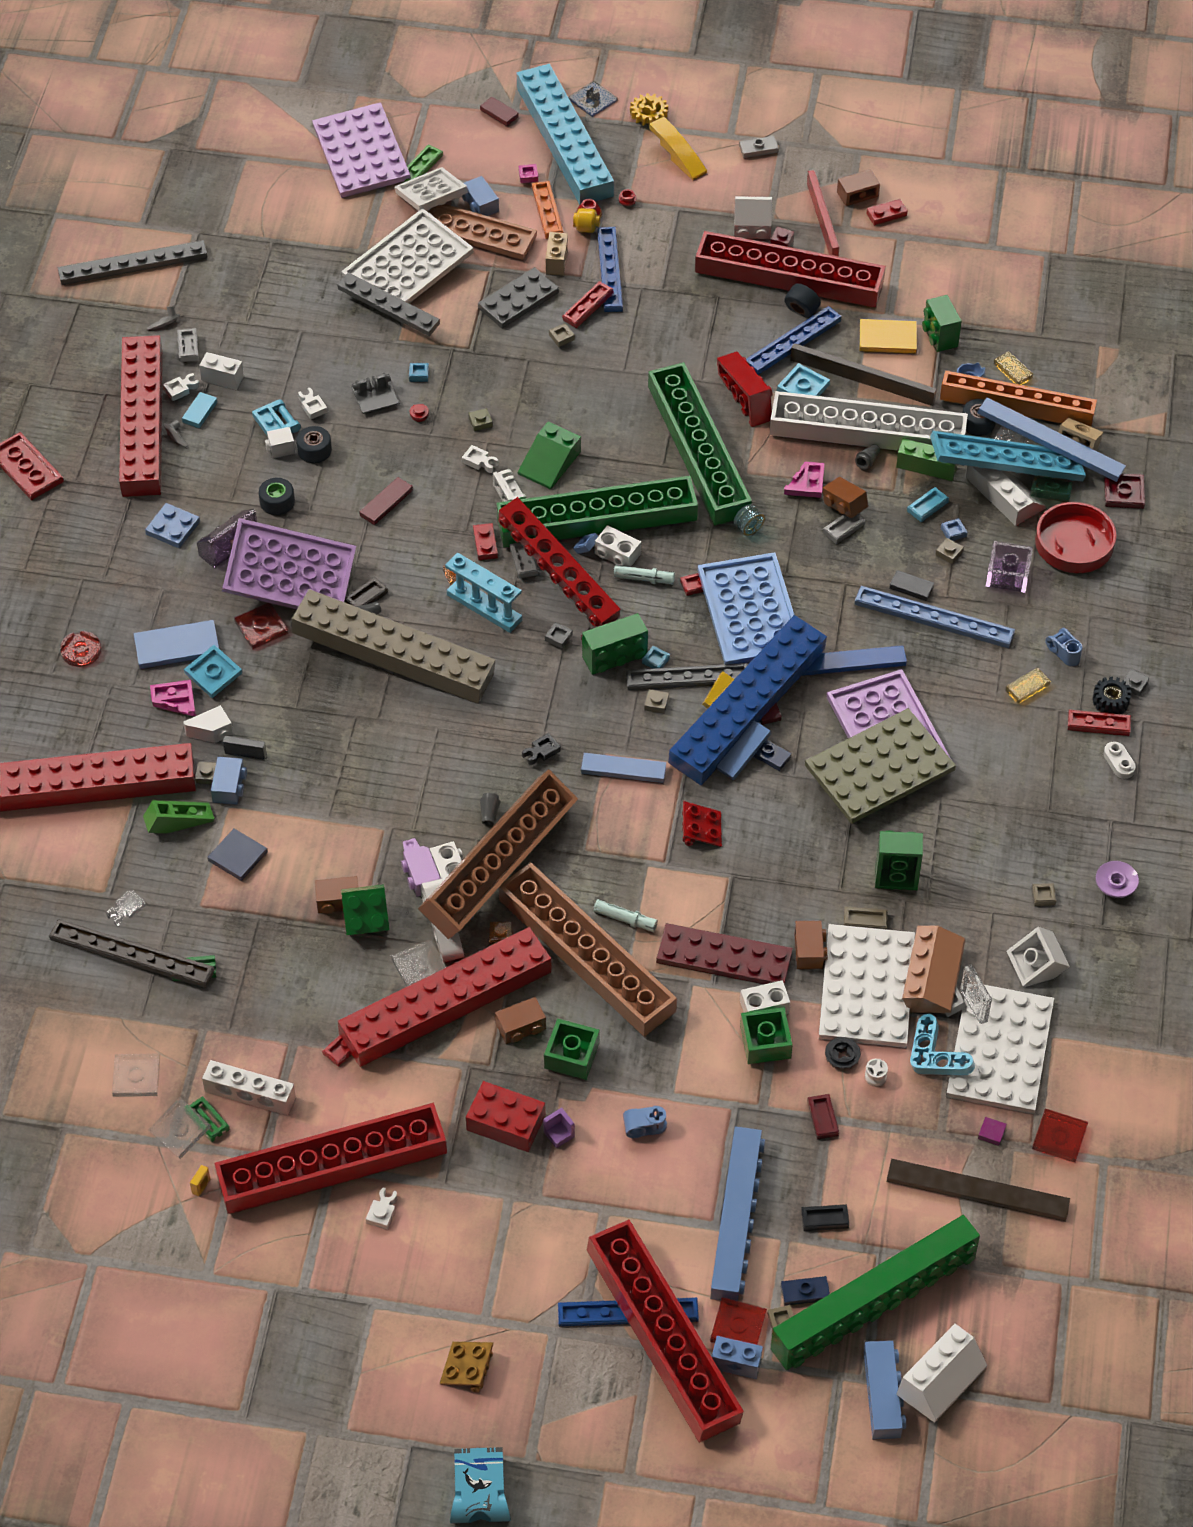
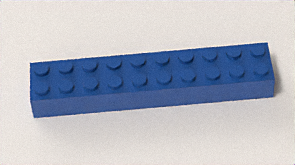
M793 615L669 750L668 763L699 785H702L717 769V765L753 721L759 723L761 718L825 650L827 636L796 615Z

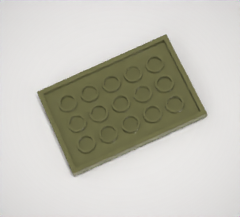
M909 708L805 760L806 768L851 824L956 769L955 763Z

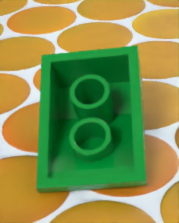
M548 421L537 434L518 470V475L551 490L581 453V436Z

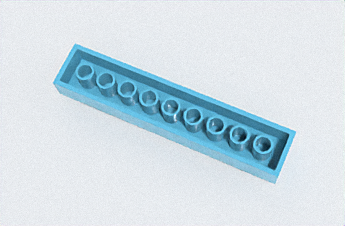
M546 64L516 72L517 90L579 205L585 199H593L596 202L614 197V180L551 65Z

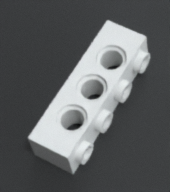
M210 1060L202 1078L204 1091L287 1116L296 1098L293 1083Z

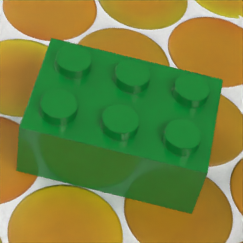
M638 613L582 632V658L592 675L605 672L616 666H622L633 660L642 659L648 652V629Z
M891 830L880 831L875 864V888L918 890L923 857V833L894 832Z

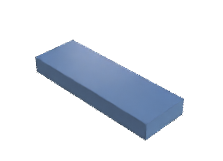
M753 721L717 765V770L734 780L768 739L771 731L758 722Z

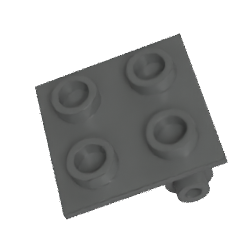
M383 373L376 376V379L372 376L371 381L368 377L360 381L357 380L352 384L351 388L363 414L399 404L391 386L389 374Z

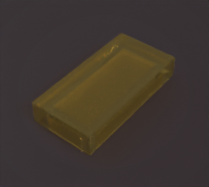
M1009 351L994 359V365L1014 384L1022 385L1033 378V373Z
M1037 667L1007 685L1005 691L1019 704L1049 686L1051 680Z

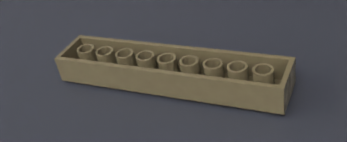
M308 589L292 617L293 634L479 704L494 675L496 659Z

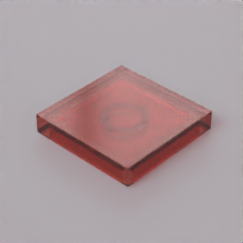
M266 603L234 617L236 625L252 650L289 634L288 628L271 603Z
M1045 1108L1032 1149L1076 1163L1088 1122Z
M722 1298L710 1342L715 1343L716 1337L720 1336L758 1345L767 1309Z

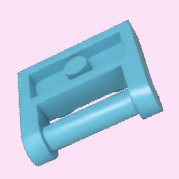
M280 399L252 411L253 418L266 435L267 431L290 427L292 433H296L301 429L300 423L294 420L285 408V403ZM275 411L279 412L282 415L287 424L284 425V423L281 421V419L278 417Z

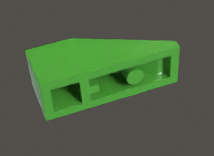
M152 800L143 815L148 833H171L214 821L210 804L204 802Z

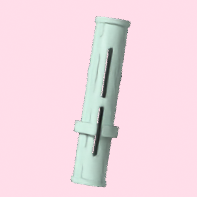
M615 565L614 578L650 581L651 584L658 582L673 585L675 572L658 571L657 568L650 570Z
M599 899L594 905L593 912L630 924L633 928L639 927L653 933L657 928V919L642 915L639 911L633 912Z

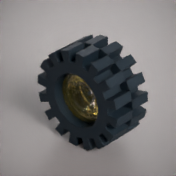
M1106 677L1102 681L1099 680L1097 685H1095L1092 698L1093 705H1096L1095 708L1097 710L1101 708V713H1105V711L1118 714V712L1120 714L1124 713V710L1128 709L1131 698L1130 686L1126 685V681L1119 682L1120 678L1118 677L1116 680H1113V677H1109V680Z

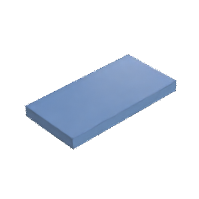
M214 620L133 633L140 669L195 660L213 645L219 648Z

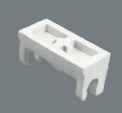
M510 469L493 473V486L503 502L512 501L516 497L519 499L527 498L521 492L513 475L504 478L506 475L512 474Z

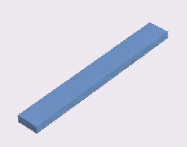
M989 398L985 399L978 410V414L1116 482L1125 469L1126 465Z
M864 586L860 587L855 599V605L1008 649L1015 633V629Z

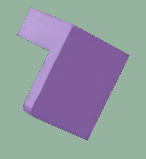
M563 1108L544 1118V1133L556 1148L575 1137V1124Z

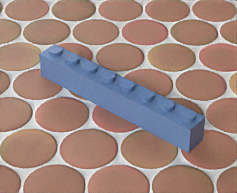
M736 1126L734 1129L710 1299L738 1303L739 1294L744 1295L745 1281L741 1280L742 1273L747 1274L748 1260H744L745 1253H750L751 1239H747L748 1232H753L754 1219H750L751 1212L755 1213L757 1199L753 1198V1193L758 1192L760 1179L756 1178V1172L761 1173L762 1159L758 1158L759 1152L764 1153L765 1139H761L762 1130Z

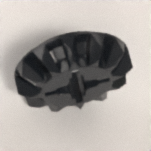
M835 1038L826 1046V1060L832 1064L833 1068L836 1066L841 1070L848 1067L851 1069L853 1065L858 1064L860 1048L855 1041L849 1038ZM847 1049L846 1056L839 1059V1053Z

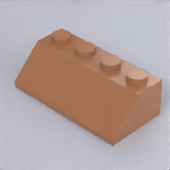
M917 926L902 996L906 1007L910 1008L909 1012L951 1013L966 941L964 937L940 926Z

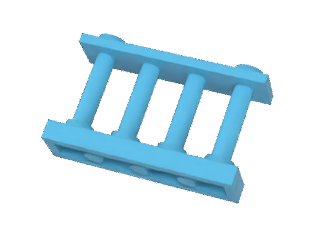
M458 552L445 564V568L456 574V581L447 589V596L509 633L522 621V615L512 610V602L522 593V590Z

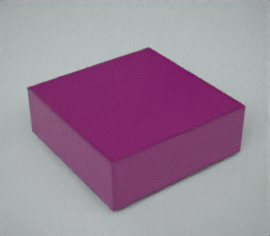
M985 1117L978 1139L999 1146L1007 1124Z

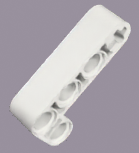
M443 878L421 884L423 902L444 881ZM431 923L442 963L464 958L459 933L447 939Z

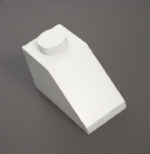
M221 705L183 722L185 734L190 738L216 743L223 740L224 736L233 735L232 723Z

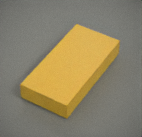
M722 671L702 705L709 708L735 679Z

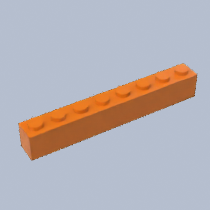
M946 370L940 393V400L965 405L974 399L985 400L989 398L1026 417L1063 423L1067 418H1071L1092 427L1097 403L1096 399Z

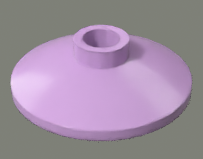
M1106 862L1097 870L1096 884L1108 896L1115 898L1127 897L1134 893L1138 887L1139 878L1137 872L1125 862Z

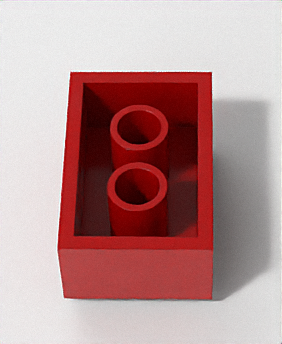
M483 1081L466 1115V1130L529 1153L546 1116L545 1102Z

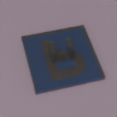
M592 81L568 97L571 102L591 117L618 101L616 96L595 81Z

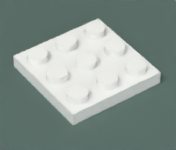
M441 167L395 186V192L418 211L422 208L429 211L432 207L460 198L468 193V188Z

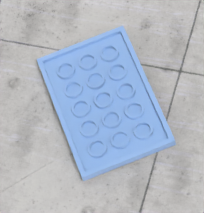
M776 553L698 565V574L724 664L751 662L794 615Z

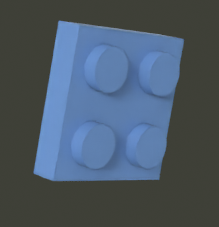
M165 503L147 526L145 533L150 537L180 549L200 523V517Z

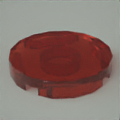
M79 631L76 634L73 632L63 639L60 645L61 656L69 665L75 667L88 666L93 664L101 654L100 641L91 632Z

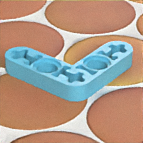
M931 1014L921 1016L917 1022L910 1058L913 1070L918 1074L968 1075L972 1073L975 1069V1063L969 1053L935 1052L939 1024L935 1016ZM928 1023H931L928 1026V1033H926L925 1026H927ZM922 1041H930L927 1047H919ZM921 1055H923L925 1062H922L921 1065H918L922 1059ZM940 1060H948V1064L946 1066H937V1063Z

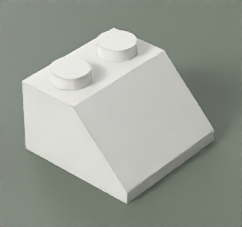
M735 196L734 237L771 239L772 197Z
M1041 927L1035 928L1007 950V954L1024 987L1054 979L1070 967L1053 931Z

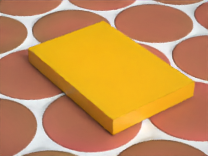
M860 319L859 351L916 354L917 321Z

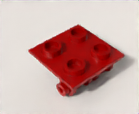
M683 801L682 831L685 845L691 846L697 840L722 847L721 811Z

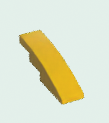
M664 116L649 124V129L660 139V145L671 154V161L688 177L695 180L707 173V169L688 142Z

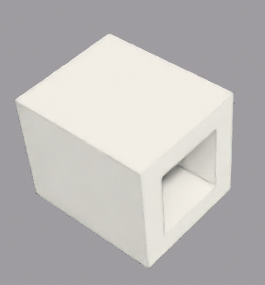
M290 427L267 431L268 440H265V446L267 451H271L272 458L295 454L294 440Z

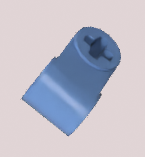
M1061 628L1059 633L1046 637L1047 647L1064 664L1076 666L1080 663L1082 644L1066 628Z
M660 1106L629 1109L623 1113L626 1136L629 1138L661 1134L667 1128L666 1111Z

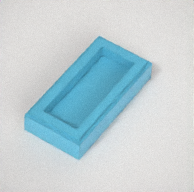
M200 392L182 417V422L200 428L217 404V397Z
M934 487L909 505L907 512L922 522L947 504L949 497Z

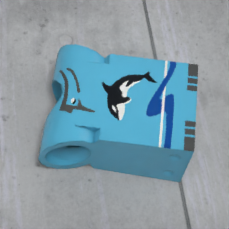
M503 1447L454 1449L455 1498L451 1510L450 1524L471 1523L480 1519L489 1522L511 1521L504 1495Z

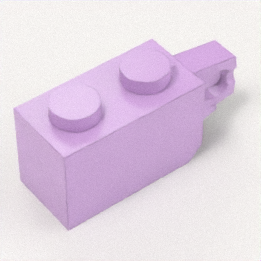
M413 838L403 841L404 860L401 861L403 872L409 875L407 881L410 890L414 889L416 896L419 897L421 896V884L438 880L440 876L429 848L425 846L420 847L416 839Z

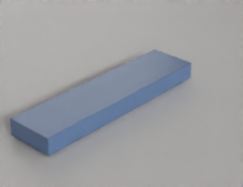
M584 753L581 774L664 783L666 762Z

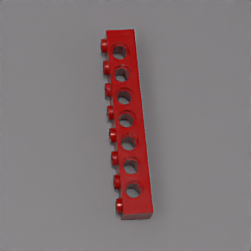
M518 497L499 510L498 521L504 529L507 528L511 532L513 539L524 546L525 552L537 560L540 569L548 572L552 582L562 588L564 595L575 602L577 609L588 616L589 622L594 627L611 623L620 618L621 609ZM521 521L523 524L518 525L515 522ZM534 535L536 538L531 539L528 536ZM547 549L549 552L544 553L540 550ZM554 563H560V564H562V566L557 567V566H554L553 564H554ZM573 577L575 580L569 581L566 578ZM586 591L588 594L582 595L579 592ZM593 605H598V606H600L601 608H600V609H594L592 606H593Z

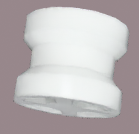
M876 1058L871 1059L867 1063L865 1080L869 1085L878 1087L886 1082L888 1073L887 1063Z

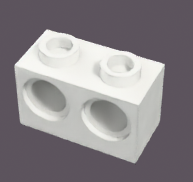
M607 525L595 540V554L618 566L631 567L641 555V541Z
M454 841L429 848L440 879L443 878L445 880L463 860L462 851L460 848H456Z
M783 980L742 989L740 992V1003L744 1013L785 1007L786 1014H789L790 1000Z

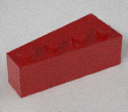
M738 351L718 357V374L727 389L731 390L736 403L740 402L742 406L741 411L744 416L749 415L751 427L771 421V397L773 396L771 387L766 385L763 378L755 372L754 367L750 366L746 358L742 357Z

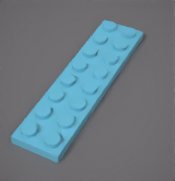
M932 431L930 436L938 462L1062 478L1071 481H1083L1086 476L1081 464L1045 446Z

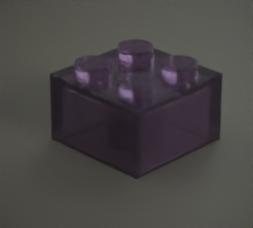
M993 541L986 586L1025 593L1033 547Z

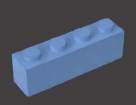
M893 1341L865 1342L863 1354L872 1439L901 1438L902 1429H906V1416L901 1415L900 1408L904 1407V1400L896 1395L898 1385L901 1383V1372L896 1371V1363H899L898 1349H894Z

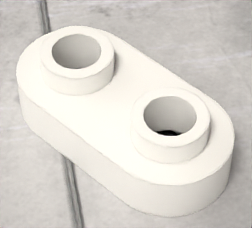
M1118 742L1108 743L1104 749V758L1115 775L1122 779L1132 777L1136 766L1125 747Z

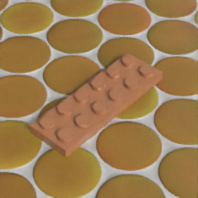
M446 204L432 207L429 211L433 217L469 245L524 260L537 236V230Z

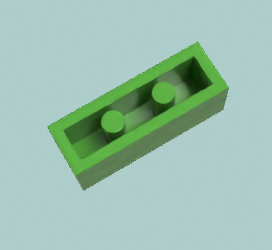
M902 439L896 468L953 481L958 464L938 462L933 445Z

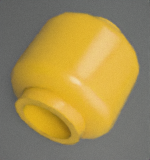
M578 209L577 213H574L573 227H576L578 232L593 233L596 227H600V216L597 215L595 209Z

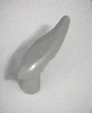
M174 305L167 306L169 316L161 318L150 325L147 330H155L176 321L180 315L176 314Z
M175 420L170 424L164 423L165 430L171 439L187 448L188 445L179 432L176 431L180 427V422Z

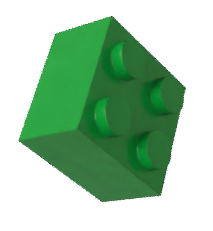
M944 295L927 299L926 307L923 310L924 321H922V328L924 332H927L930 344L934 345L937 352L958 347L962 320L949 296Z
M384 884L341 889L346 935L390 930Z
M785 1007L741 1013L740 1029L748 1064L791 1059L793 1044Z
M557 1018L544 1053V1069L587 1080L600 1044V1030Z

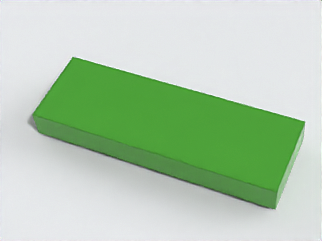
M428 144L407 166L411 179L408 178L402 183L426 174L443 156V151Z

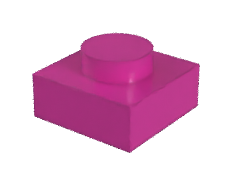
M536 164L518 165L520 183L538 182Z

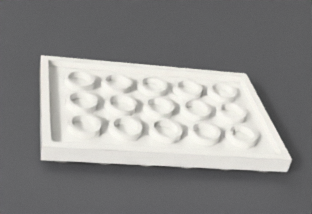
M422 208L342 270V276L344 277L349 272L410 303L474 253V249Z
M828 925V958L825 960L819 1039L833 1040L838 1037H845L861 1044L907 1048L910 1008L906 1007L902 996L915 932Z
M967 982L964 998L967 1007L962 1009L954 1052L969 1053L974 1060L975 1069L968 1075H950L946 1097L1035 1114L1054 998Z

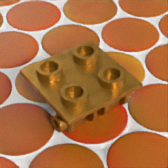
M453 1341L440 1384L470 1385L471 1391L479 1392L484 1386L483 1377L487 1376L486 1370L489 1369V1361L493 1356L492 1347L494 1343Z

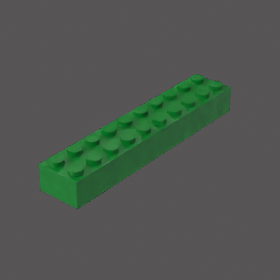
M685 362L648 371V388L714 526L751 516L752 500Z
M691 476L520 499L557 540L583 537L593 533L598 535L602 533L607 525L618 531H626L698 520V503ZM511 501L496 503L497 520L499 519V510ZM498 521L503 548L517 543L511 536V532L507 528L504 529ZM521 521L515 522L518 525L523 524ZM534 535L528 536L531 539L536 538Z
M961 1215L772 1328L771 1351L786 1371L792 1367L797 1368L801 1366L805 1359L810 1356L815 1357L819 1355L830 1344L835 1345L839 1343L848 1333L859 1331L866 1322H873L886 1310L897 1308L901 1301L906 1298L911 1299L915 1297L921 1289L926 1286L928 1288L933 1286L944 1275L950 1276L957 1270V1267L962 1264H970L976 1258L980 1234L965 1215Z

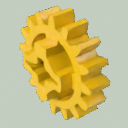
M649 93L646 96L639 95V99L635 97L634 102L630 103L631 118L636 119V123L642 122V126L646 123L650 124L663 116L667 118V101L662 100V96L657 98L656 94L652 96Z

